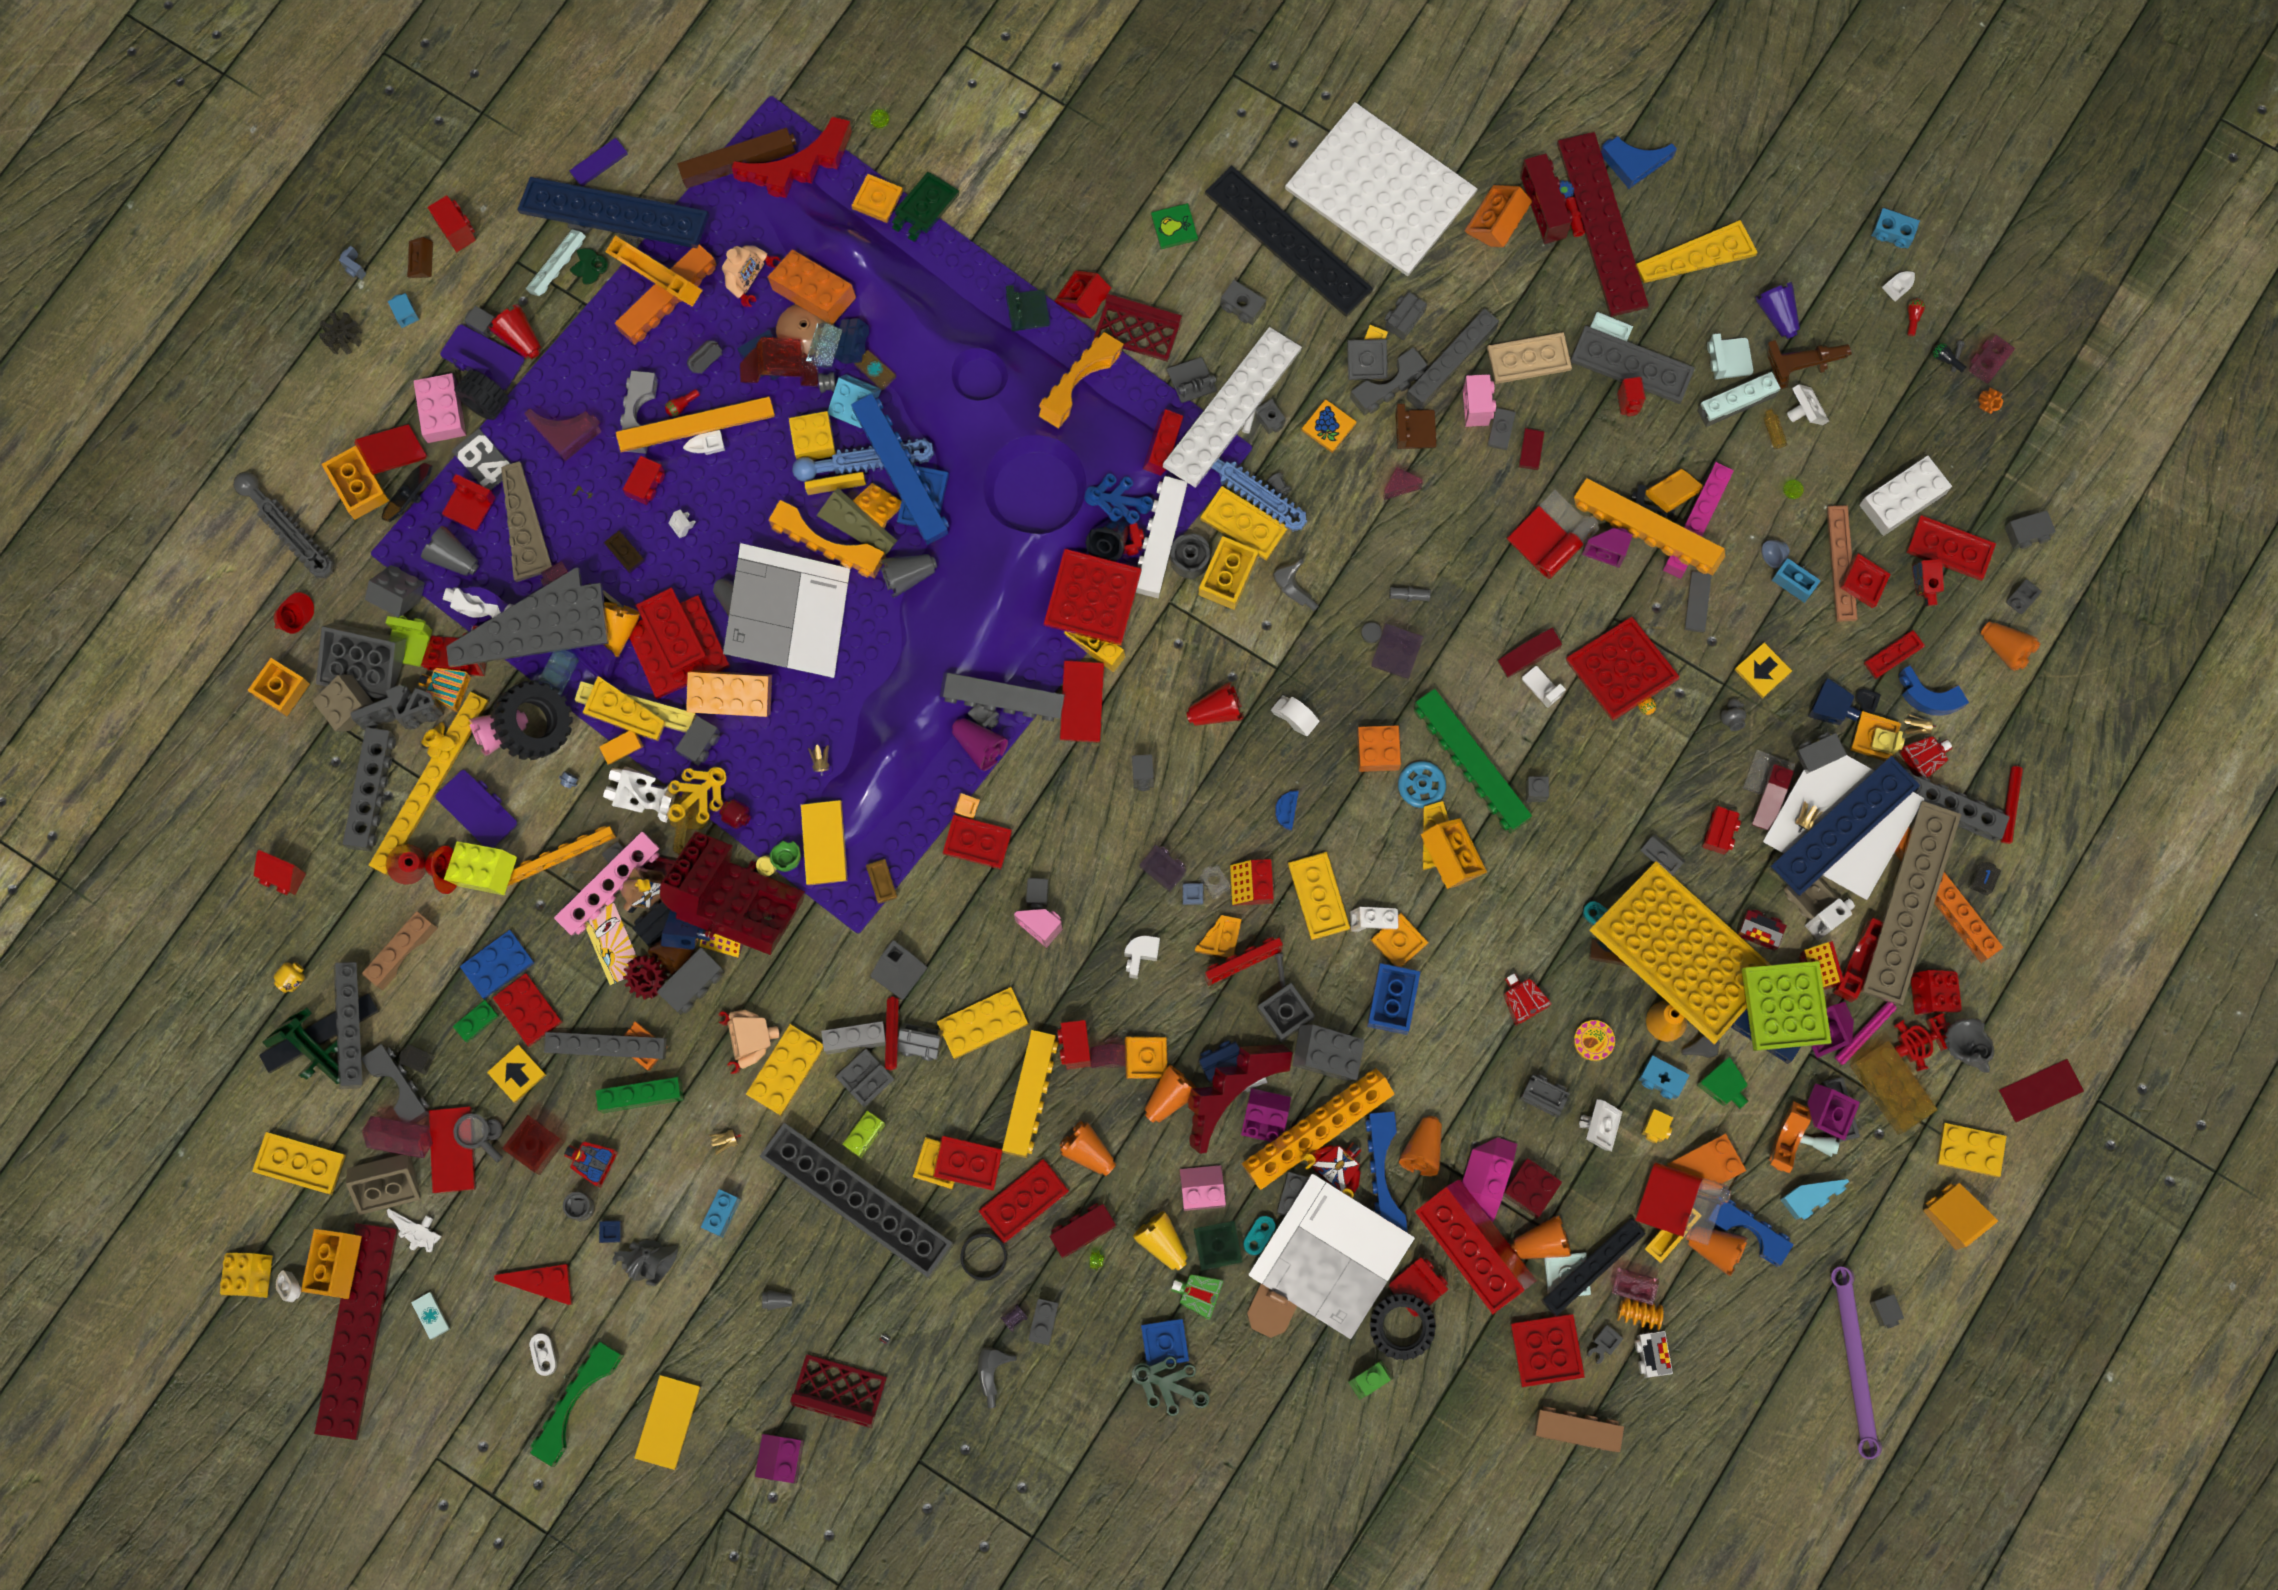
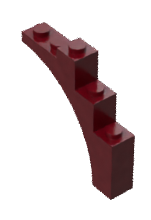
M1283 1044L1240 1047L1239 1055L1237 1056V1066L1215 1068V1075L1212 1079L1213 1087L1191 1088L1188 1108L1194 1112V1116L1192 1118V1133L1189 1137L1190 1146L1199 1154L1207 1153L1211 1135L1225 1109L1240 1093L1257 1081L1276 1073L1290 1071L1293 1052Z

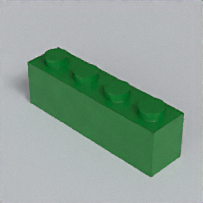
M678 1077L596 1090L598 1111L602 1114L684 1101L682 1080Z

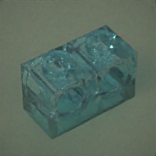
M566 650L553 652L538 681L540 684L543 682L550 684V689L556 687L560 691L558 694L561 695L579 660L573 653Z

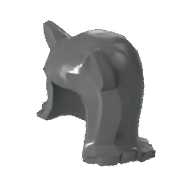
M1963 1018L1955 1021L1954 1024L1950 1025L1945 1034L1947 1037L1945 1039L1946 1047H1948L1951 1056H1954L1956 1060L1959 1059L1968 1066L1977 1067L1981 1072L1989 1073L1990 1066L1988 1062L1993 1059L1994 1046L1991 1038L1987 1037L1984 1032L1985 1024L1980 1019L1973 1018L1967 1020Z

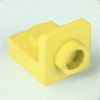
M1876 728L1870 749L1894 755L1903 748L1905 740L1902 738L1903 732L1898 731L1894 733Z

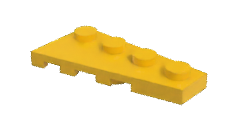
M599 676L582 712L590 717L655 741H659L666 724L665 721Z

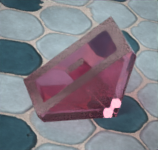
M1396 467L1384 490L1383 499L1387 500L1422 489L1423 481L1421 478Z
M1106 1044L1090 1048L1091 1068L1126 1067L1125 1045Z

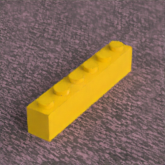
M1031 1030L1002 1148L1003 1153L1027 1158L1028 1153L1032 1154L1035 1142H1032L1033 1133L1037 1134L1040 1122L1036 1120L1038 1113L1042 1114L1044 1102L1041 1099L1043 1093L1047 1094L1049 1082L1046 1079L1048 1073H1052L1054 1066L1051 1058L1053 1053H1057L1059 1042L1056 1041V1035Z

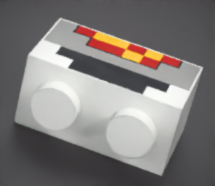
M1665 1331L1638 1335L1637 1340H1635L1636 1352L1640 1353L1641 1361L1638 1364L1640 1373L1644 1374V1378L1673 1374Z

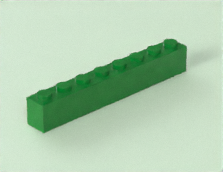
M1433 689L1416 701L1414 705L1416 716L1420 720L1423 718L1431 735L1435 734L1439 739L1438 744L1442 750H1447L1451 755L1452 763L1456 767L1459 766L1461 768L1464 779L1474 785V791L1480 799L1484 798L1492 815L1496 814L1500 819V826L1511 834L1527 823L1532 817L1531 813L1436 689Z

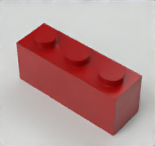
M1167 409L1159 415L1143 465L1144 470L1160 476L1167 470L1163 467V463L1173 451L1183 419L1182 415Z

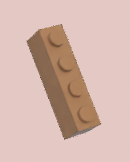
M1543 1407V1410H1537L1533 1436L1618 1453L1621 1450L1624 1427L1618 1426L1619 1421L1606 1419V1423L1598 1422V1417L1585 1415V1419L1578 1418L1577 1413L1564 1411L1563 1415L1556 1413L1554 1408Z

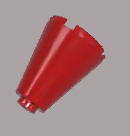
M519 304L512 305L515 309L509 311L507 308L491 322L493 326L488 328L525 359H534L541 353L539 351L541 345L522 307Z
M1225 683L1189 706V711L1186 712L1189 723L1199 726L1244 719L1243 712H1239L1238 708L1241 707V703L1234 686L1231 687L1232 683Z
M403 844L397 846L387 857V872L397 883L403 885L414 884L421 880L426 873V856L420 848L414 845ZM410 859L413 864L407 866L405 865V860Z

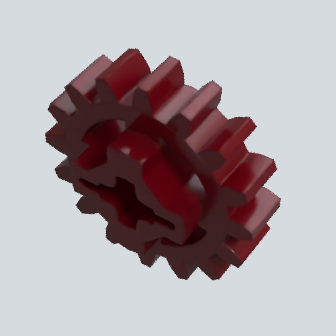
M647 954L641 957L637 956L627 963L628 967L624 968L627 974L623 976V979L628 980L625 987L630 986L629 992L630 994L636 992V998L642 996L643 1000L656 997L658 995L657 991L665 984L663 980L668 978L662 973L666 969L659 967L661 961L655 963L654 956L648 958Z

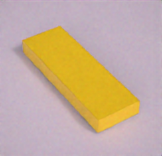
M863 472L804 482L807 495L835 491L837 488L841 490L866 485Z

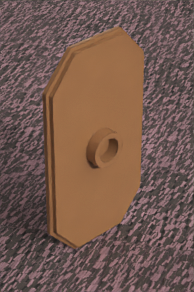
M1261 1284L1247 1312L1251 1328L1270 1338L1284 1333L1297 1305Z

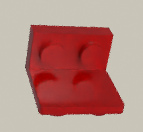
M455 474L452 482L455 484L456 489L442 515L477 531L496 497L491 490Z

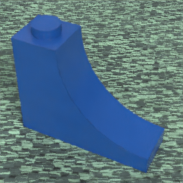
M1617 136L1613 140H1607L1602 145L1601 153L1604 161L1627 188L1630 189L1671 160L1677 148L1670 144L1657 150H1641L1626 144Z

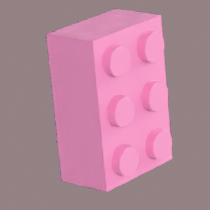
M452 373L414 380L421 432L427 443L466 436L461 400L454 391L458 382Z

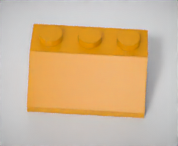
M1461 818L1436 824L1420 834L1447 889L1459 886L1487 873Z

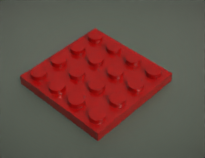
M1064 549L1044 620V626L1121 646L1142 569Z
M698 595L680 604L707 656L706 659L670 675L643 620L636 623L629 637L656 699L686 687L688 672L691 670L720 672L730 667Z
M1630 617L1566 658L1568 665L1612 721L1679 680V675L1633 617Z

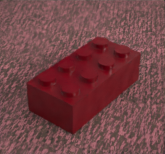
M1546 153L1524 159L1520 173L1524 190L1532 200L1530 206L1544 244L1565 239L1570 230L1571 222H1573L1572 214L1570 211H1567L1565 206V195L1561 194L1559 189L1560 181L1557 176H1554L1553 162L1551 159H1548Z

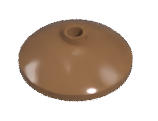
M797 304L787 308L779 317L776 325V335L779 344L788 354L798 358H812L823 353L831 345L835 333L834 323L833 325L828 324ZM807 323V326L801 327V324Z

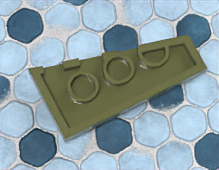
M839 488L832 493L816 515L861 543L869 544L883 551L885 556L897 542L893 536Z

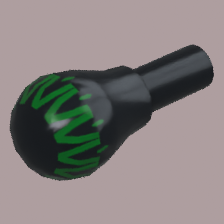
M1939 343L1934 346L1932 354L1935 359L1948 365L1951 364L1961 373L1964 372L1967 366L1956 359L1948 345Z

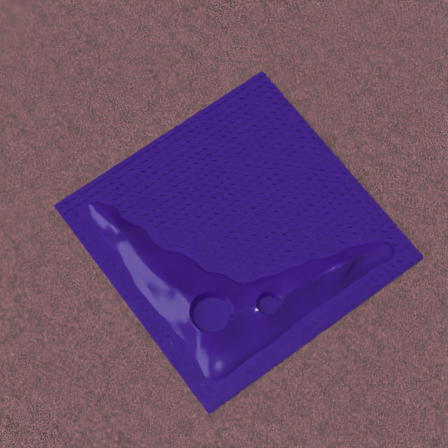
M769 96L725 147L787 127L789 134L793 133L797 144L793 146L795 153L769 161L774 162L804 150L822 132L776 98ZM845 149L838 169L825 168L819 165L812 184L793 180L787 198L774 197L768 194L767 186L741 182L734 179L733 174L688 188L674 205L708 211L709 218L699 245L714 257L717 264L714 272L703 278L698 286L702 289V292L693 307L684 301L679 302L674 306V310L669 315H665L660 320L656 328H652L641 342H637L634 345L618 331L615 322L655 283L623 263L508 394L509 402L494 420L487 419L480 426L481 432L510 464L518 461L522 463L554 571L519 582L514 580L503 481L491 490L496 498L477 531L442 515L456 489L455 484L452 482L455 474L481 485L456 456L453 457L420 495L421 501L411 505L371 551V555L386 568L390 565L398 567L405 573L415 576L424 582L422 596L468 632H471L472 626H480L492 619L490 615L469 617L450 607L451 602L443 600L446 588L482 587L497 594L504 602L515 605L574 568H579L582 586L589 583H601L603 590L623 607L625 605L638 611L637 604L672 587L680 603L697 595L700 597L724 652L729 617L713 593L715 582L719 579L727 578L734 582L741 543L844 567L841 561L835 558L834 560L828 559L823 555V552L819 550L813 551L806 547L805 543L801 541L797 543L791 540L788 534L784 532L779 534L771 529L772 526L770 525L769 518L780 500L797 508L806 525L821 538L841 545L863 544L816 516L834 491L807 495L805 483L796 479L793 475L792 466L797 459L794 453L789 418L828 411L834 391L826 390L824 393L820 392L819 373L828 375L830 372H834L836 384L839 377L847 374L880 388L881 392L877 398H879L883 405L881 411L884 416H889L893 424L890 427L893 432H898L902 442L906 444L910 440L913 443L916 439L923 440L924 438L929 443H932L934 455L929 459V462H922V464L915 462L914 466L949 473L940 517L944 516L949 524L947 528L948 535L927 545L917 527L897 523L898 511L887 521L885 530L897 540L896 544L886 555V558L929 554L930 557H934L937 568L934 569L935 573L893 598L890 594L894 592L892 589L888 590L881 568L875 578L871 576L866 578L858 573L859 570L852 567L849 572L834 678L725 654L730 667L720 672L772 675L771 715L762 717L695 713L696 717L698 716L720 731L719 741L715 746H711L708 751V758L704 763L701 762L699 766L680 756L675 750L685 732L664 727L659 741L638 734L644 747L628 755L666 786L674 780L680 783L699 785L706 781L692 779L690 782H685L681 774L687 768L708 772L713 767L722 768L726 773V782L721 786V800L723 804L727 800L730 801L732 799L744 803L750 808L749 815L751 819L746 826H741L738 829L724 823L719 814L720 810L715 812L709 807V803L713 800L712 787L707 791L709 819L759 858L770 855L773 847L782 841L789 843L794 841L801 851L800 863L791 871H776L797 888L805 891L806 895L847 927L859 934L884 905V903L878 904L866 865L885 859L896 890L949 825L953 815H957L953 811L959 794L972 796L1034 720V718L1023 716V712L1015 711V714L1004 713L1003 708L996 707L995 712L999 713V719H997L999 723L991 731L1004 736L1008 740V745L1002 756L999 754L995 758L998 762L986 771L979 769L952 734V726L958 719L965 718L976 723L968 715V712L974 707L964 705L965 701L957 700L955 704L945 702L944 697H939L943 674L951 673L1056 693L1063 684L1064 661L1081 662L1087 652L1064 634L1065 631L1044 626L1064 549L1094 556L1086 548L1087 535L1092 529L1110 519L1109 515L1099 505L1091 506L1085 501V491L1091 486L1098 487L1107 474H1113L1116 478V483L1112 487H1107L1103 492L1111 494L1120 485V481L1127 476L1133 480V486L1129 490H1125L1120 496L1137 499L1148 496L1153 500L1154 504V500L1158 501L1160 496L1157 493L1159 481L1163 482L1165 476L1184 481L1168 470L1160 476L1143 469L1159 415L1167 409L1183 416L1174 450L1204 411L1191 401L1181 403L1175 389L1122 351L1120 357L1110 368L1092 372L1075 385L1071 394L1072 407L1070 415L1059 429L1039 417L1041 410L1039 405L1042 399L1049 397L1054 385L1058 386L1062 376L1070 372L1073 363L1080 361L1085 349L1089 350L1091 348L1095 331L939 218L928 233L921 231L915 242L908 239L910 235L908 231L913 226L906 221L899 232L892 229L894 225L892 221L897 216L895 209L907 196L905 192L902 193L888 223L853 210L852 204L867 174L887 182L889 181ZM645 238L636 249L671 269L692 248ZM753 245L765 251L768 256L779 257L781 261L791 250H794L852 284L856 299L834 322L835 333L831 345L823 353L812 358H798L788 354L778 342L776 325L781 314L795 303L772 290L768 276L775 268L768 267L766 261H763V267L745 294L755 296L756 302L748 300L752 307H744L741 304V298H737L725 286V275L722 266L727 259L726 253L728 250L733 249L735 246L742 248L743 246ZM774 259L772 263L777 267L781 261ZM858 318L869 326V335L865 342V353L861 363L852 362L844 364L834 357L841 320ZM807 323L801 324V327L807 326ZM767 330H770L783 361V364L778 367L782 375L776 380H772L768 373L763 377H759L740 357L737 349ZM707 340L717 342L722 349V355L711 363L702 374L692 372L687 366L688 358ZM871 362H880L882 364L880 366L882 373H879L878 376L875 374L870 376L867 373L869 370L867 369V367L869 368L868 365H872ZM631 371L655 373L658 379L655 399L645 402L638 410L637 423L641 426L770 397L775 417L720 429L725 451L708 455L705 453H692L683 448L690 439L698 435L648 446L647 454L620 452L615 433L622 431L621 415L625 414L623 402L624 397L628 395L626 383L627 378L631 376ZM694 389L699 392L700 396L689 402L680 415L672 417L666 413L665 404L669 400L681 396L684 397ZM829 415L836 454L837 450L845 453L846 449L849 452H853V449L861 451L862 447L865 450H868L869 446L872 447L862 428ZM1236 435L1218 459L1230 464L1235 461L1237 464L1236 468H1238L1252 451V446ZM640 456L661 464L665 471L664 480L661 484L657 485L655 497L652 501H649L648 505L627 497L622 490ZM827 457V458H822V459H816V460H813V461H814V462H817V461L829 460V459H833V457ZM876 468L875 471L868 469L867 473L864 470H860L864 474L866 485L841 489L853 501L871 483H874L902 501L885 468L883 470ZM1211 468L1196 488L1187 483L1173 542L1179 536L1184 535L1214 498L1221 486H1223L1219 473ZM835 471L816 473L812 480L840 476L841 474H836ZM1107 502L1112 509L1115 508L1110 502ZM1124 505L1129 511L1134 510L1139 514L1140 518L1136 522L1138 529L1142 528L1144 539L1145 537L1149 538L1148 523L1150 518L1154 519L1155 512H1152L1151 509L1147 514H1142L1135 506ZM681 510L682 513L689 512L688 521H695L693 528L689 529L686 536L679 538L669 525L673 513ZM440 526L447 527L478 559L477 564L479 568L474 575L464 576L421 558L426 544L431 542L432 535ZM618 530L645 560L630 574L603 543ZM1129 532L1126 540V545L1132 544ZM1142 548L1139 554L1133 556L1123 554L1115 562L1139 568L1140 555L1144 556L1146 549ZM639 615L638 621L643 620L641 615ZM628 638L620 656L616 657L610 680L607 683L624 694L686 711L687 686L656 699L631 640ZM569 650L504 659L531 681L537 680L540 682L539 684L546 682L550 684V689L556 687L560 691L558 694L561 697L565 696L567 699L565 701L566 706H570L576 716L608 741L628 732V730L582 713L585 704L575 701L580 682L594 685L597 677ZM818 745L823 759L824 749L829 745L827 761L829 763V770L822 772L813 771V761L808 748L812 752L815 750V746ZM686 772V776L691 778V775ZM713 775L714 779L718 780V777ZM679 791L677 794L685 800L692 792ZM699 799L692 804L698 811ZM841 800L848 881L806 885L801 805ZM713 802L715 807H719L717 802Z

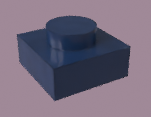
M621 1221L599 1222V1243L622 1242Z

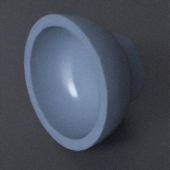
M1768 540L1762 546V556L1765 562L1772 568L1782 566L1789 555V547L1784 542Z

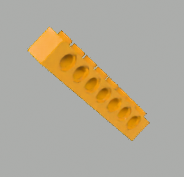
M1375 1068L1241 1164L1254 1184L1261 1190L1297 1165L1306 1154L1318 1150L1395 1094L1385 1076Z

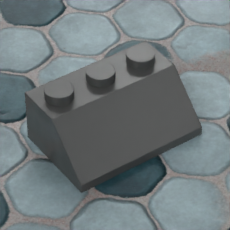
M700 948L657 993L680 1015L683 1012L686 1014L694 1006L692 1003L697 998L701 999L708 992L707 988L712 983L716 984L720 981L724 970Z

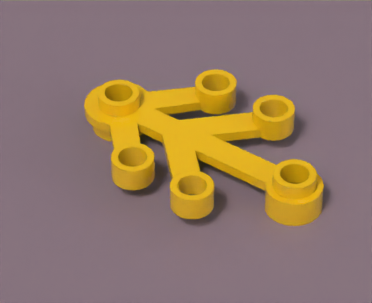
M713 767L708 772L694 771L691 768H687L681 774L685 782H690L692 779L706 781L702 785L680 783L676 780L672 781L668 785V791L671 794H677L679 791L692 792V794L680 805H672L667 811V816L673 822L680 821L685 816V810L699 799V812L696 814V821L704 824L710 817L707 812V791L712 787L713 800L709 803L710 809L715 812L719 811L723 805L721 786L726 782V773L719 767ZM688 772L691 778L687 777L685 773ZM713 775H716L718 780H715ZM672 785H676L677 790H674ZM713 802H717L719 807H715ZM672 812H676L678 817L673 816ZM700 814L705 816V820L700 818Z

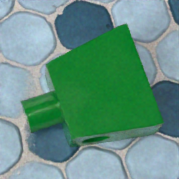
M1730 1057L1725 1059L1697 1084L1700 1089L1722 1106H1725L1732 1100L1741 1109L1749 1102L1741 1093L1748 1084Z

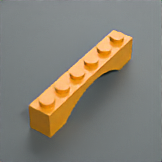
M616 235L605 251L692 307L702 292V289Z
M1105 332L1099 338L1096 337L1091 344V348L1089 350L1085 349L1080 361H1075L1070 372L1062 376L1060 384L1058 386L1054 385L1049 397L1042 399L1039 405L1041 408L1039 417L1059 429L1070 415L1072 407L1071 394L1075 385L1092 372L1110 368L1120 357L1124 344Z
M782 500L778 502L769 518L770 525L772 526L771 529L775 532L788 534L791 540L797 543L801 541L809 549L823 552V555L828 559L834 560L835 558L841 561V564L848 569L853 567L859 570L858 573L866 578L869 576L875 578L883 565L879 561L886 559L883 551L869 544L841 545L821 538L806 525L797 508Z

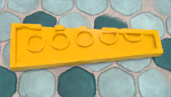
M1739 220L1637 263L1636 267L1643 283L1754 257L1758 252L1744 225Z

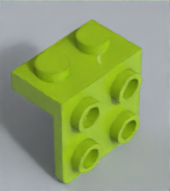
M387 616L385 623L392 629L390 635L406 639L402 664L421 667L433 630L426 624V621L414 618L412 621L407 620L404 616L399 618Z

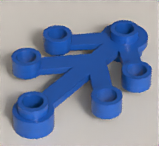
M1107 474L1098 487L1091 486L1087 488L1084 495L1085 501L1091 506L1099 505L1109 515V518L1115 522L1122 515L1130 524H1135L1139 520V514L1134 510L1129 511L1124 505L1135 506L1142 514H1147L1153 508V500L1148 496H1143L1140 499L1120 496L1125 490H1129L1133 486V480L1127 476L1120 481V485L1111 494L1103 492L1107 487H1112L1116 483V478L1113 474ZM1107 502H1110L1115 508L1112 509Z

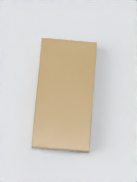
M1564 332L1487 346L1495 384L1566 372L1572 369Z

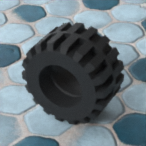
M469 370L454 389L457 397L463 404L479 416L489 420H494L509 402L506 393L499 385L484 374L474 370Z

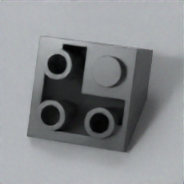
M893 940L881 955L870 977L901 1000H904L927 970V967Z

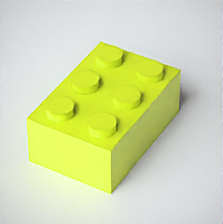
M457 841L444 880L463 888L505 895L517 857L501 849Z

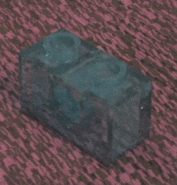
M826 323L817 324L806 362L823 368L832 367L843 329Z

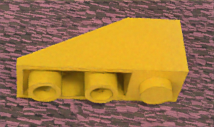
M1064 632L1067 637L1097 662L1104 663V666L1112 672H1115L1125 658L1124 649L1116 644Z

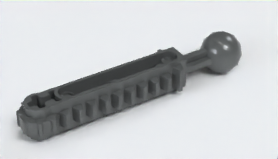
M250 472L237 474L233 484L235 491L239 495L249 496L258 505L257 507L260 510L257 515L266 525L269 524V528L274 530L273 532L277 536L279 535V539L284 541L287 547L289 546V550L294 552L297 558L300 557L299 561L304 563L309 572L314 574L317 579H327L330 574H333L334 563L325 555L323 550H320L312 538L310 539L302 527L299 528L300 525L295 522V519L292 516L289 517L290 514L285 511V508L276 499L270 500L268 497L266 498L258 489L259 481L257 477ZM318 562L324 566L322 569L317 565Z

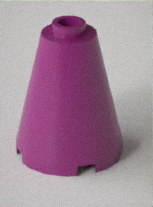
M958 719L952 726L954 737L977 767L983 771L994 766L998 762L995 758L999 754L1002 756L1007 748L1008 740L1004 736L968 719Z

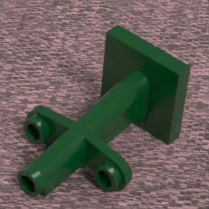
M307 1007L289 1016L262 1042L269 1048L286 1038L311 1061L298 1074L299 1077H304L307 1080L315 1073L313 1068L317 1066L336 1085L339 1084L338 1065L327 1055L331 1051L333 1053L337 1051V1039L322 1050L305 1033L301 1023L312 1014Z

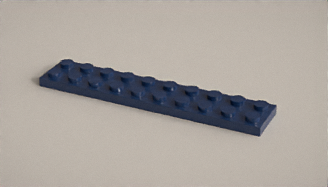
M534 177L529 178L517 209L520 214L696 249L709 218L708 211Z

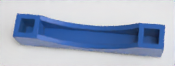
M1395 1112L1369 1114L1368 1119H1365L1366 1132H1370L1371 1140H1367L1368 1152H1372L1373 1161H1370V1172L1375 1175V1181L1372 1182V1192L1377 1194V1202H1374V1211L1408 1233L1406 1215L1391 1198L1385 1180L1384 1163L1391 1140L1397 1132Z

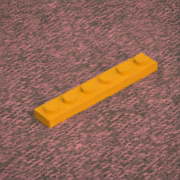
M603 826L596 829L594 834L578 837L574 843L560 845L558 850L554 852L542 853L534 861H524L520 864V867L512 871L508 886L615 839L616 835L610 826Z

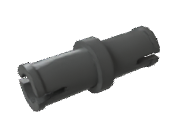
M1390 586L1389 599H1404L1407 602H1412V600L1430 601V589H1415L1413 586H1408V588Z

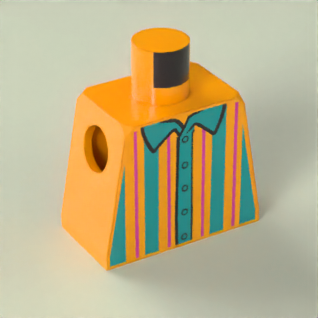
M435 668L432 677L425 674L420 676L419 685L426 687V692L430 693L441 705L458 712L471 677L464 671Z

